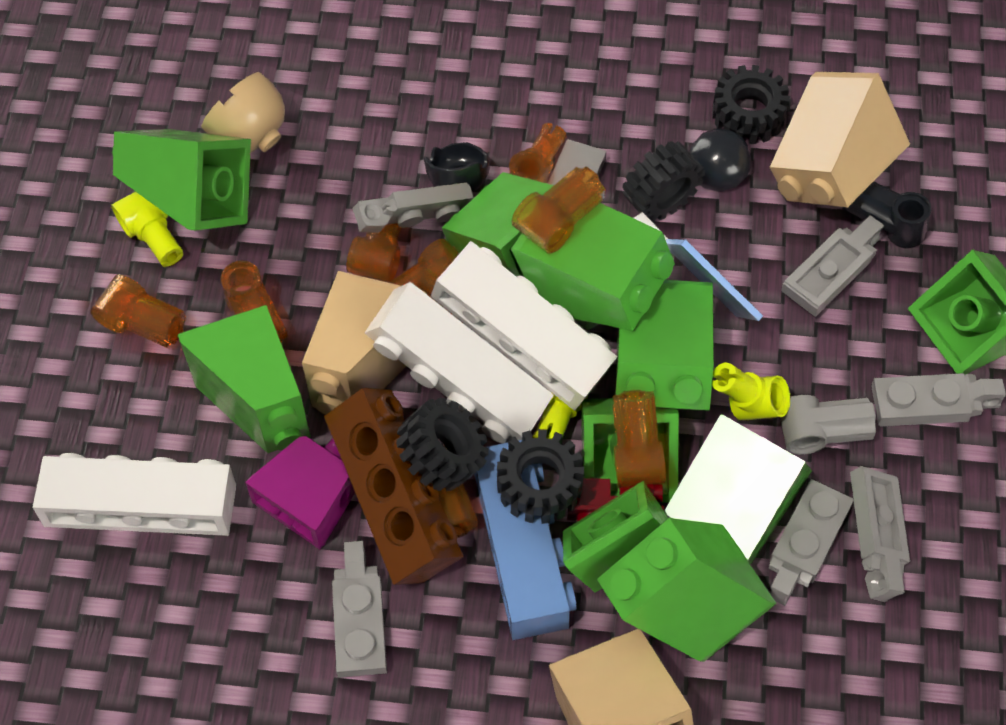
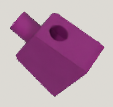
M300 436L245 482L253 504L319 550L325 545L355 494L333 438L323 448L307 436Z

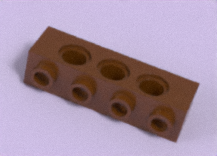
M362 388L327 413L324 418L393 585L424 583L463 558L464 556L457 542L456 531L446 517L439 500L438 490L433 489V481L427 486L421 483L422 475L417 472L413 476L408 470L412 466L410 460L403 462L400 457L405 448H397L396 440L401 437L397 432L405 419L403 417L402 405L394 396L393 391Z

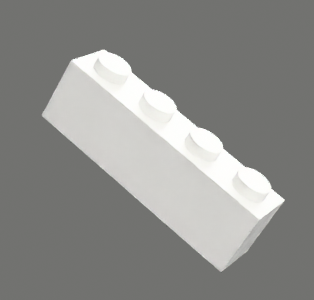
M472 241L468 243L436 280L430 296L574 411L618 357L611 352L609 344L602 337L594 333L588 334L574 322L573 316L565 308L557 304H550L538 294L537 288L531 281L523 276L516 277L502 266L500 258L493 251L485 247L479 248Z
M411 282L393 290L365 331V334L375 341L373 346L379 353L391 360H400L411 369L410 375L414 380L427 388L435 387L448 397L446 400L447 404L451 401L459 403V412L466 408L473 418L484 425L482 431L496 442L508 443L513 437H516L517 440H522V432L533 429L554 395Z
M64 453L59 457L43 456L33 509L44 527L229 536L236 482L230 465L211 459L200 460L198 463H183L166 457H157L151 461H139L120 455H110L105 459L85 458L74 453Z

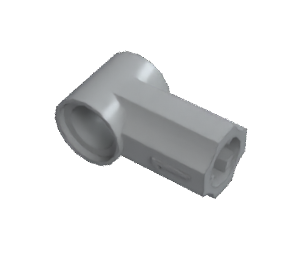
M811 395L790 397V407L787 414L780 417L786 449L789 453L796 455L817 452L830 443L873 440L876 434V415L873 403L868 398L819 402L815 396Z

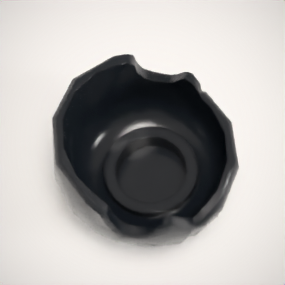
M717 128L703 132L689 150L694 158L704 167L705 176L701 177L703 179L701 186L705 189L717 192L733 189L742 183L750 172L751 153L744 139L732 130Z
M469 142L452 143L441 149L433 147L430 159L428 157L423 158L427 176L434 187L467 183L470 184L471 190L474 192L484 183L490 170L488 153Z

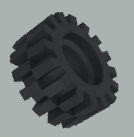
M745 65L738 66L737 74L730 69L726 72L725 78L721 76L715 88L712 119L715 118V126L717 128L724 127L723 129L732 130L742 138L747 137L749 138V144H756L757 137H760L764 143L770 140L771 134L776 137L780 133L781 127H784L790 101L788 86H782L783 78L777 75L772 79L773 70L766 68L764 73H760V66L752 65L751 71H747ZM750 98L760 101L766 108L750 111L739 107L735 102L740 99Z
M673 141L667 142L665 147L662 144L657 146L653 154L650 151L644 155L645 160L642 163L636 162L633 166L635 171L628 172L626 176L627 182L623 183L624 196L640 214L643 212L652 222H655L657 218L659 220L665 219L668 212L671 215L677 212V207L680 204L685 206L689 202L687 198L697 193L698 190L695 187L703 183L701 177L705 176L704 167L678 141L676 143Z
M432 398L419 407L398 428L397 434L401 437L396 440L397 448L405 449L400 454L402 461L410 460L412 464L408 469L413 476L419 472L422 475L420 482L426 486L433 481V489L441 491L444 487L446 491L458 488L485 465L487 460L484 458L489 454V448L482 446L487 442L486 435L477 433V430L481 428L479 422L476 420L471 423L468 419L471 413L466 408L459 412V403L451 401L447 404L445 398H438L435 401Z
M538 429V438H532L530 430L522 432V442L513 437L508 442V450L503 447L500 453V462H497V491L501 493V502L504 507L509 504L511 505L510 513L518 518L521 512L525 513V522L533 523L534 515L541 516L542 524L550 523L551 514H555L556 518L560 520L565 517L566 508L572 511L577 505V498L581 497L584 477L583 458L580 452L575 454V444L571 440L563 445V435L557 432L554 433L552 439L546 438L547 430ZM546 464L557 471L559 479L553 487L537 490L528 487L523 482L522 472L529 465Z

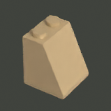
M815 72L810 77L770 165V169L778 183V189L786 201L849 207L910 145L879 73Z
M341 271L337 272L302 361L312 407L326 415L362 388L384 389L406 367L400 360H391L379 353L373 346L375 341L365 334V331L393 290L400 287V285Z
M640 629L614 637L609 641L549 665L556 698L568 725H694L690 706Z

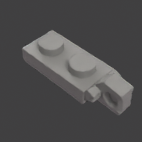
M460 183L397 191L387 198L358 201L352 209L359 232L379 233L388 224L398 223L399 227L405 228L419 224L424 219L436 218L437 222H447L474 197L470 184Z
M870 215L853 232L847 227L843 230L838 228L784 281L781 291L816 317L871 262L877 252V249L873 246L880 239L881 236L879 234L884 225Z
M964 373L874 378L871 385L878 426L880 427L969 422L970 417L981 415L983 409L1000 408L1004 397H1006L1003 379H979L976 381L975 375H964Z
M860 466L851 471L850 476L861 559H863L862 565L864 570L868 571L865 581L870 599L886 602L899 594L905 593L902 576L904 565L910 562L899 481L896 476Z
M813 479L810 480L770 559L768 569L778 573L770 588V594L776 602L785 606L797 583L808 588L810 582H814L852 507L853 498Z
M363 541L344 542L345 569L334 570V580L332 581L338 678L385 674L387 673L382 584L380 576H378L377 566L366 567Z

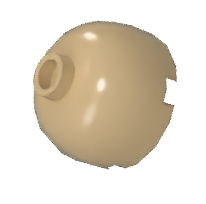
M256 72L231 88L229 91L233 96L224 105L219 100L206 115L201 125L207 134L251 139L250 153L258 148L266 152L279 141L281 134L277 130L282 125L285 115L283 99L275 85L260 72Z

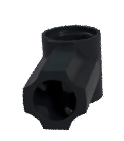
M874 181L849 207H842L843 210L864 220L870 215L884 225L882 229L887 231L889 240L902 248H913L919 246L924 241L932 211L931 203L922 194L916 192L899 194Z

